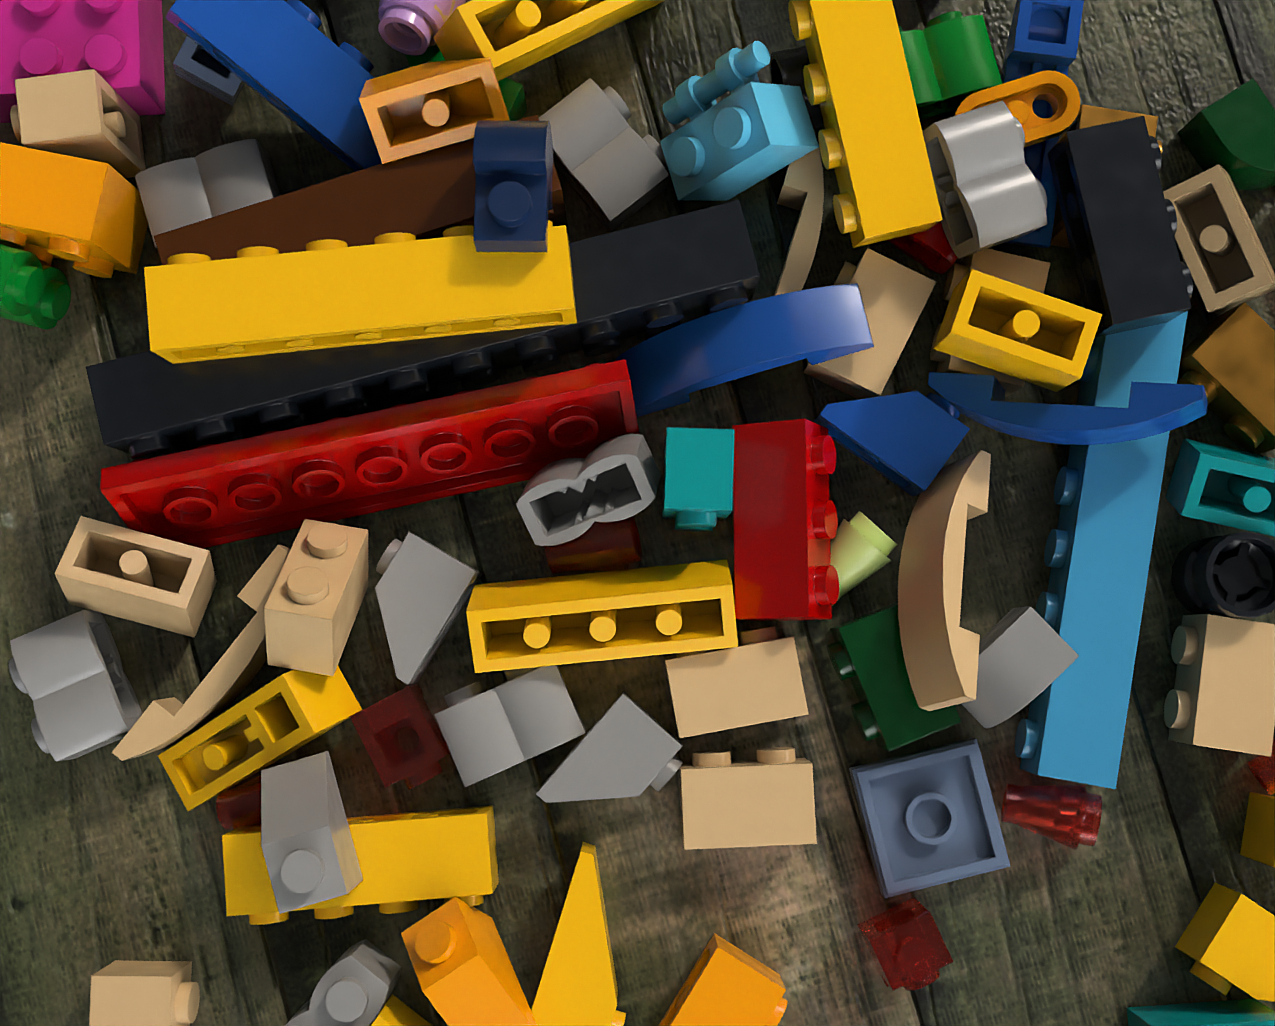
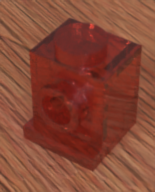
M419 684L408 686L350 716L385 788L403 779L407 789L410 790L443 772L438 760L450 753L447 743L423 698L424 694ZM403 727H411L418 733L419 744L415 750L408 751L399 745L398 734Z
M915 897L857 924L887 987L890 986L892 991L902 986L907 991L925 987L939 978L941 974L940 968L953 962L931 913Z

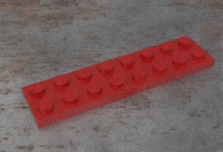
M626 359L604 364L595 363L580 369L542 377H527L518 382L479 390H465L451 396L412 404H398L388 409L350 417L331 418L325 422L288 430L268 431L259 436L221 444H206L192 450L153 458H139L130 463L101 468L100 491L129 529L198 548H206L301 528L304 519L330 522L530 480L539 469L554 461L574 457L586 458L596 446L610 438L625 434H639L631 379Z

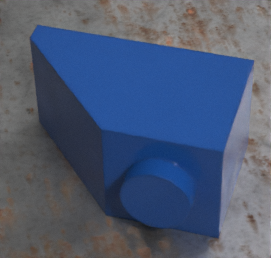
M919 391L827 404L814 420V423L828 428V435L912 497L924 492L970 430L969 427L957 420L960 412L949 401L934 393H929L926 397Z

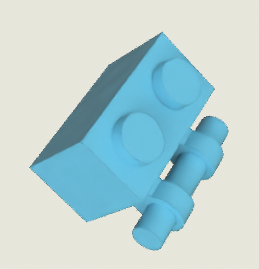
M754 41L744 49L732 48L716 60L715 69L703 77L695 75L678 85L675 96L663 104L664 116L671 124L677 125L688 117L691 120L660 141L678 200L727 201L819 147L800 86L760 83L757 72L767 66L771 59L768 49L762 42ZM730 91L731 95L717 103V98Z

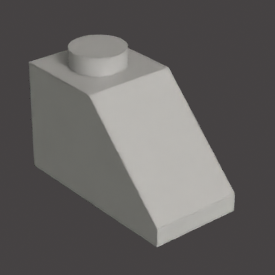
M408 532L403 542L394 539L380 558L376 571L382 574V577L375 590L396 677L409 685L418 683L471 595L474 585H477L483 574L423 538Z
M623 691L543 783L536 795L545 803L639 797L649 785L658 792L683 763L675 756L682 747L681 741Z
M329 751L261 770V847L279 914L346 895L363 880Z

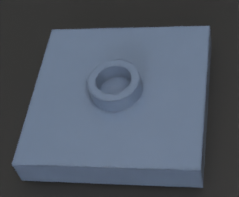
M971 737L849 768L880 893L884 898L1010 867L976 738Z

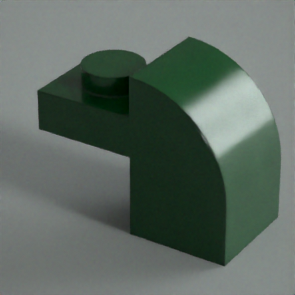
M1254 78L1201 110L1177 132L1204 171L1219 164L1230 174L1236 189L1253 191L1275 185V109Z

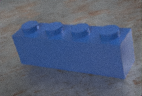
M284 0L175 1L166 15V19L351 170L356 172L382 164L359 101L366 80L375 78L370 74L374 66L352 45L342 42L338 47L319 31L318 28L322 24L321 20L305 4L299 0H287L286 2Z

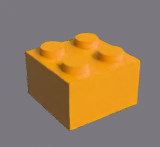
M0 142V244L29 251L37 256L41 264L51 266L52 258L73 261L72 268L97 277L112 278L113 270L137 274L148 227L139 190L108 163Z

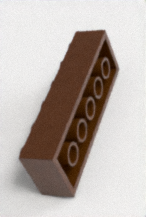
M536 114L517 121H539V118ZM474 138L388 163L378 164L155 235L154 239L162 265H168L167 259L170 256L184 253L203 254L209 256L211 260L237 258L236 252L247 247H272L278 249L279 254L306 251L305 245L317 240H341L346 242L348 247L375 244V237L386 233H410L416 236V240L442 238L443 231L452 227L474 226L476 182L473 164ZM553 163L552 210H548V220L552 221L553 226L566 225L567 227L568 223L562 188Z

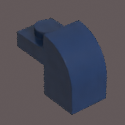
M478 120L473 144V164L476 173L474 244L476 251L547 252L548 210H552L553 141L550 121Z

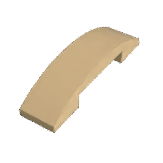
M819 147L789 164L777 204L798 210L800 214L774 296L802 290L814 260L820 236L824 202L823 168Z
M983 450L942 467L928 488L920 493L911 513L901 550L898 576V619L901 645L910 684L918 707L927 711L976 700L980 635L959 626L967 520L988 512L991 454Z
M277 545L237 595L257 613L187 701L182 704L175 697L153 700L112 751L116 757L123 761L143 756L184 739L221 713L252 681L267 660L264 606L291 550L290 547Z

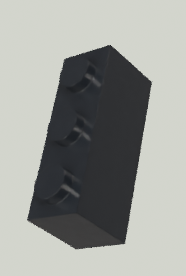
M1140 116L1066 132L1047 155L1084 308L1102 314L1095 338L1167 323L1191 309L1190 298L1193 293V280L1188 266L1184 262H1180L1174 238L1177 231L1176 211L1172 202L1164 198L1158 174L1161 169V151L1157 140L1153 136H1149L1145 117Z

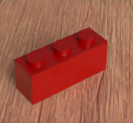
M805 418L732 425V429H735L733 507L736 619L760 622L832 620V605L837 602L839 596V578L836 568L830 565V539H834L836 536L838 517L835 504L829 499V474H833L836 468V448L832 437L828 435V428Z

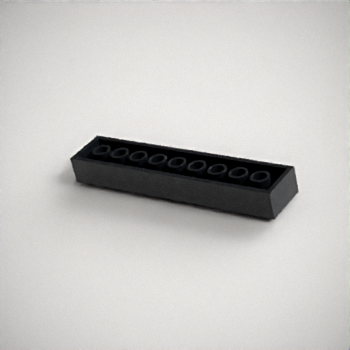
M736 200L569 243L577 323L176 364H172L149 350L86 366L103 444L130 454L132 459L153 458L192 450L206 444H221L252 437V434L272 429L283 431L315 424L314 418L338 413L339 417H350L376 411L375 403L399 397L400 402L404 404L420 402L435 397L438 394L436 387L458 381H461L463 388L486 385L499 379L497 371L522 365L524 372L548 369L560 363L559 355L582 349L587 357L606 354L621 347V339L644 334L647 340L702 316L751 302L760 274L740 201Z

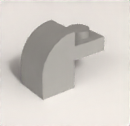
M1031 606L1012 608L980 639L976 700L961 704L984 728L994 727L1009 719L1033 701L1079 655Z

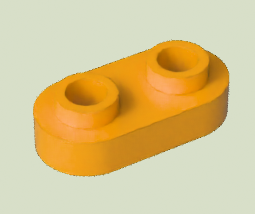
M1052 70L1040 71L969 95L961 102L954 116L1003 101L1012 116L1016 117L1022 125L1025 134V148L1061 135L1078 115L1080 94L1075 83L1065 74ZM1036 100L1047 101L1053 110L1052 117H1038L1033 111V102Z

